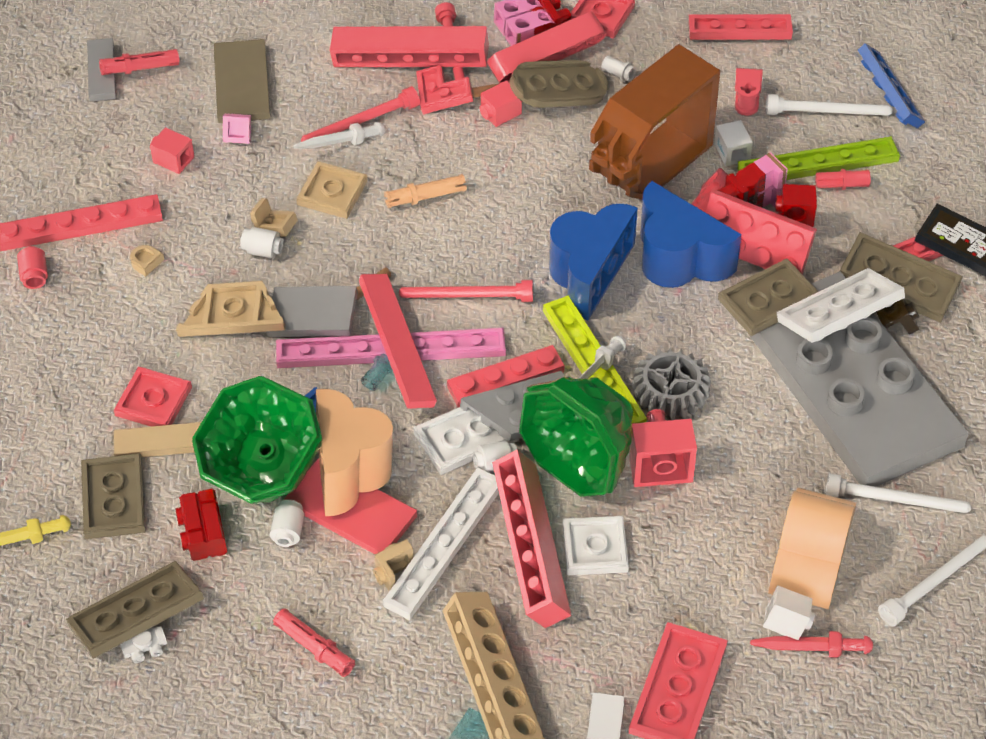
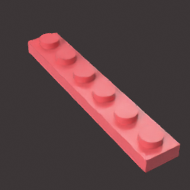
M155 194L0 223V251L163 221L158 195Z

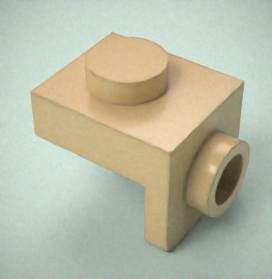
M261 198L250 212L254 227L278 231L280 237H286L298 221L295 212L271 210L267 198Z
M407 539L400 543H393L386 547L385 550L375 554L376 568L373 569V574L379 585L384 584L388 591L395 584L394 574L406 569L413 559V547Z

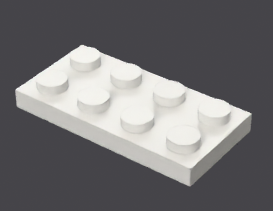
M867 268L778 311V322L813 343L905 298L904 287Z

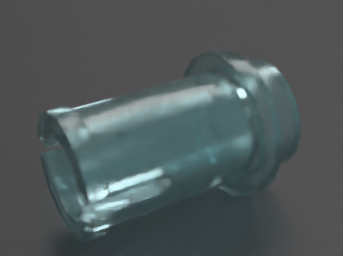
M386 354L376 356L373 359L374 364L361 378L362 384L369 390L375 391L384 377L393 372Z

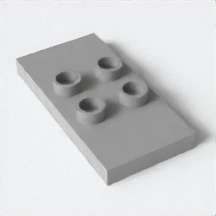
M840 271L811 284L819 292L846 278ZM874 313L867 318L848 325L845 329L838 330L813 343L779 322L750 336L859 484L879 486L965 447L968 437L966 429Z

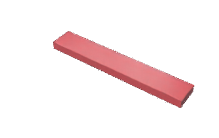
M361 274L359 284L407 409L434 408L437 402L388 275Z

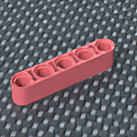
M588 12L498 51L487 60V64L499 83L506 80L510 82L513 71L521 63L562 60L599 43L606 37L607 33L595 14Z

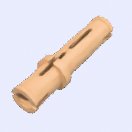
M460 174L418 185L410 183L405 188L384 191V197H387L385 203L387 208L407 203L415 205L421 200L461 191L464 192L467 190V186L463 185L466 181L464 175Z

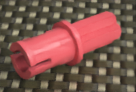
M841 169L840 172H819L815 176V184L818 188L841 187L842 190H846V187H869L871 182L869 170L846 171Z

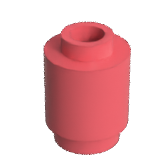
M28 246L17 254L19 277L26 288L37 289L44 286L48 278L45 252L40 248Z

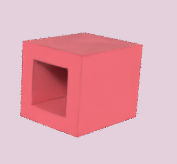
M506 80L481 93L480 112L486 120H489L497 127L522 114V101L515 96L510 83Z
M166 127L150 143L153 163L180 174L194 158L192 139Z

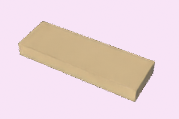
M202 422L114 430V456L141 453V457L195 453L192 437Z

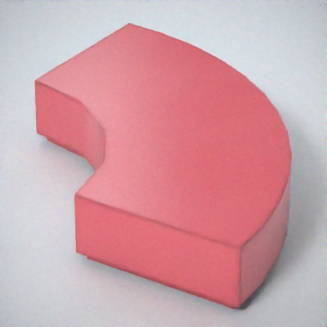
M719 168L702 185L698 196L692 202L693 206L703 212H706L711 192L725 186L728 174L722 168Z

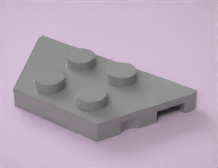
M558 371L461 398L460 407L464 411L469 409L481 416L480 422L489 428L495 429L500 436L509 442L522 438L519 427L523 394L526 392L527 387L563 378V373Z

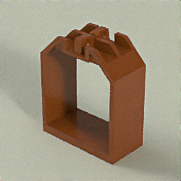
M676 45L610 97L590 133V142L593 144L598 142V146L591 153L589 170L602 174L607 178L609 184L621 187L626 191V195L631 198L643 200L644 189L651 181L662 187L665 186L713 146L721 70L682 45ZM666 118V122L651 133L653 128Z

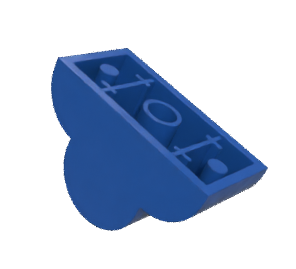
M653 181L645 187L642 200L640 236L643 241L642 271L649 281L661 287L674 288L687 284L694 277L710 282L722 281L731 277L737 271L742 234Z
M612 204L602 208L596 215L583 211L568 212L559 216L551 225L550 275L557 284L567 288V296L569 295L583 319L587 321L592 316L635 245L638 210L635 206Z

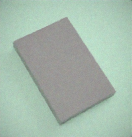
M274 287L272 300L284 320L286 329L282 331H266L267 336H351L358 295L357 287Z

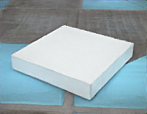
M623 516L563 519L567 576L628 573L629 564Z

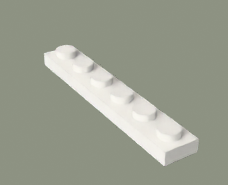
M477 467L384 598L383 606L411 620L498 495L499 491L495 475Z

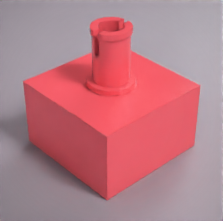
M654 409L647 413L648 422L632 423V443L630 445L629 461L634 487L693 482L697 445L692 419L666 421L665 412L661 409Z

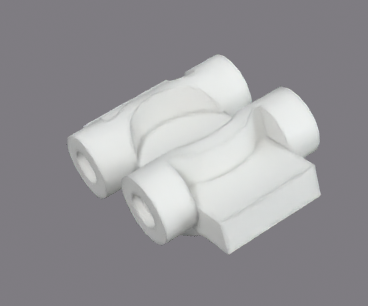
M153 626L120 644L125 659L131 657L133 663H141L145 660L143 652L150 651L152 657H158L163 653L161 646L166 645L167 641L162 627L154 628Z

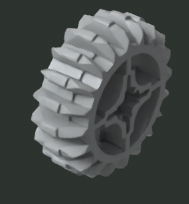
M669 348L667 353H663L658 349L656 356L648 353L646 360H640L638 368H635L633 373L632 388L635 400L640 401L641 409L648 408V412L654 409H661L672 420L677 415L685 419L687 412L695 415L698 408H703L705 400H707L710 394L711 380L708 376V369L703 367L701 359L694 360L693 353L687 356L684 355L682 349L678 353L673 352L671 348Z

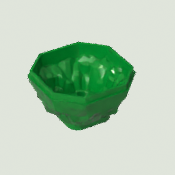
M258 376L223 388L192 437L200 478L250 504L270 503L282 495L293 492L304 479L312 465L322 441L313 401L264 376Z
M563 377L527 387L526 392L523 394L519 432L537 465L580 497L605 495L614 491L626 465V456L632 443L631 425L633 409L625 397L598 378L591 377L587 380L586 378L572 379L570 377Z

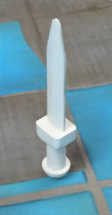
M375 122L374 125L361 127L359 123L350 124L347 131L313 137L295 144L294 148L312 149L351 141L355 146L363 143L366 137L384 135L385 126L380 122Z
M614 336L607 347L600 346L596 350L595 362L579 378H586L588 380L600 367L608 370L613 364L614 356L618 352L625 350L626 340L622 336Z

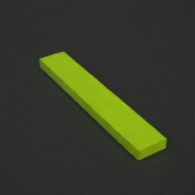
M892 136L774 155L788 169L786 180L815 176L819 172H839L841 169L851 170L899 162L900 158ZM760 158L738 161V171Z

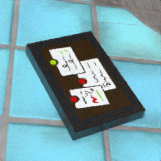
M937 203L920 228L914 241L986 276V227Z

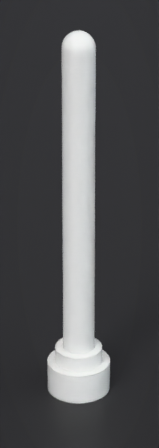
M767 94L765 107L766 115H777L778 113H783V111L889 116L893 111L889 105L784 100L778 94Z
M829 473L827 477L825 494L837 498L838 496L844 497L845 494L960 513H968L971 510V505L967 501L849 483L847 479H843L841 475Z
M986 535L978 538L901 598H889L878 607L881 618L890 626H895L905 618L907 608L986 549Z

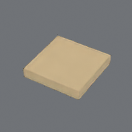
M317 161L297 197V205L347 219L368 181L367 174Z

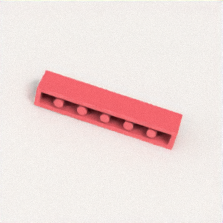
M487 26L333 27L330 54L334 67H434L438 65L442 67H486L489 40Z
M517 449L492 463L525 612L528 617L542 627L547 628L572 615L537 467L533 461Z

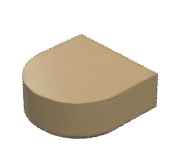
M149 245L138 246L130 254L133 269L145 277L165 260L162 252Z

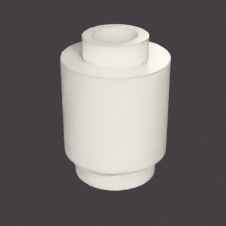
M252 227L251 229H244L240 246L248 254L274 259L277 254H281L284 240L280 238L278 231Z
M507 441L478 445L477 452H473L475 469L478 467L490 474L495 473L492 462L517 450V447L514 443L508 444Z
M283 500L275 508L270 538L277 545L289 547L299 542L305 515L300 503L294 500Z

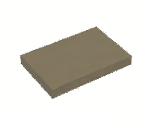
M786 258L719 292L718 300L748 334L753 336L778 323V311L818 291Z
M141 453L81 460L83 534L85 540L146 533Z

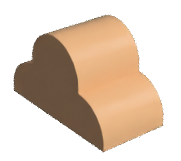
M316 389V416L322 435L318 454L325 516H334L345 513L353 508L358 501L359 492L377 490L390 480L392 475L393 425L389 417L379 410L367 407L354 408L350 398L339 391Z
M797 487L796 491L792 494L768 594L773 595L778 585L812 598L813 606L829 609L857 502Z

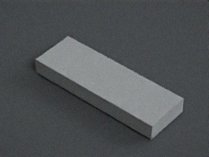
M113 38L87 40L90 101L116 99L115 73L102 76L99 67V59L115 58Z

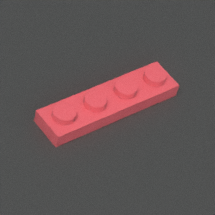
M689 14L688 20L690 40H792L793 34L791 14Z
M550 345L448 379L447 388L459 408L461 398L558 371L564 373L565 365L555 347Z

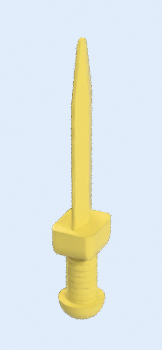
M60 515V519L40 523L36 518L26 520V527L0 533V546L26 539H31L32 544L39 543L43 540V535L59 530H63L64 533L67 532L71 527V521L65 515Z

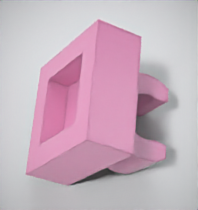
M225 113L223 115V142L249 144L251 141V115Z

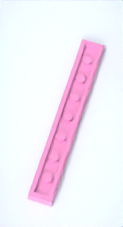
M504 328L411 333L421 361L506 356ZM379 334L276 340L277 368L389 362Z

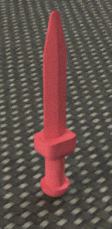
M829 631V637H800L799 640L788 636H771L750 641V644L753 646L772 650L829 651V657H839L842 655V651H864V654H868L873 649V641L870 637L864 635V639L842 638V634L838 631Z

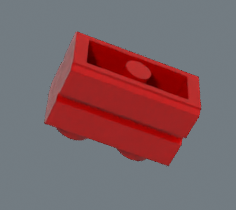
M207 489L198 493L182 494L179 497L181 507L175 508L178 526L185 525L186 532L180 533L183 551L189 550L191 560L193 561L206 559L208 556L226 555L227 547L215 490Z

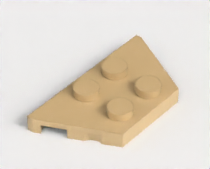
M263 281L207 284L200 294V298L190 307V316L184 324L179 323L176 326L179 337L282 331L286 329L284 320L277 311L275 303L269 296Z

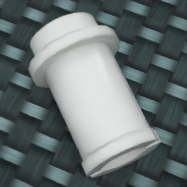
M609 55L602 62V71L620 77V80L623 82L631 81L636 74V67L631 62L624 63Z

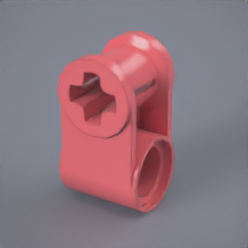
M736 68L735 110L739 114L750 116L758 111L763 69Z

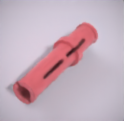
M177 49L138 55L126 53L120 57L99 59V67L102 76L123 72L131 74L132 71L177 66L179 65V54Z
M286 608L276 614L273 624L315 655V660L319 663H326L342 677L350 674L355 666V660L340 651L334 641L320 636Z

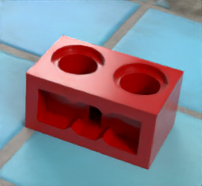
M783 184L781 195H776L775 211L779 215L814 227L817 209L816 185Z

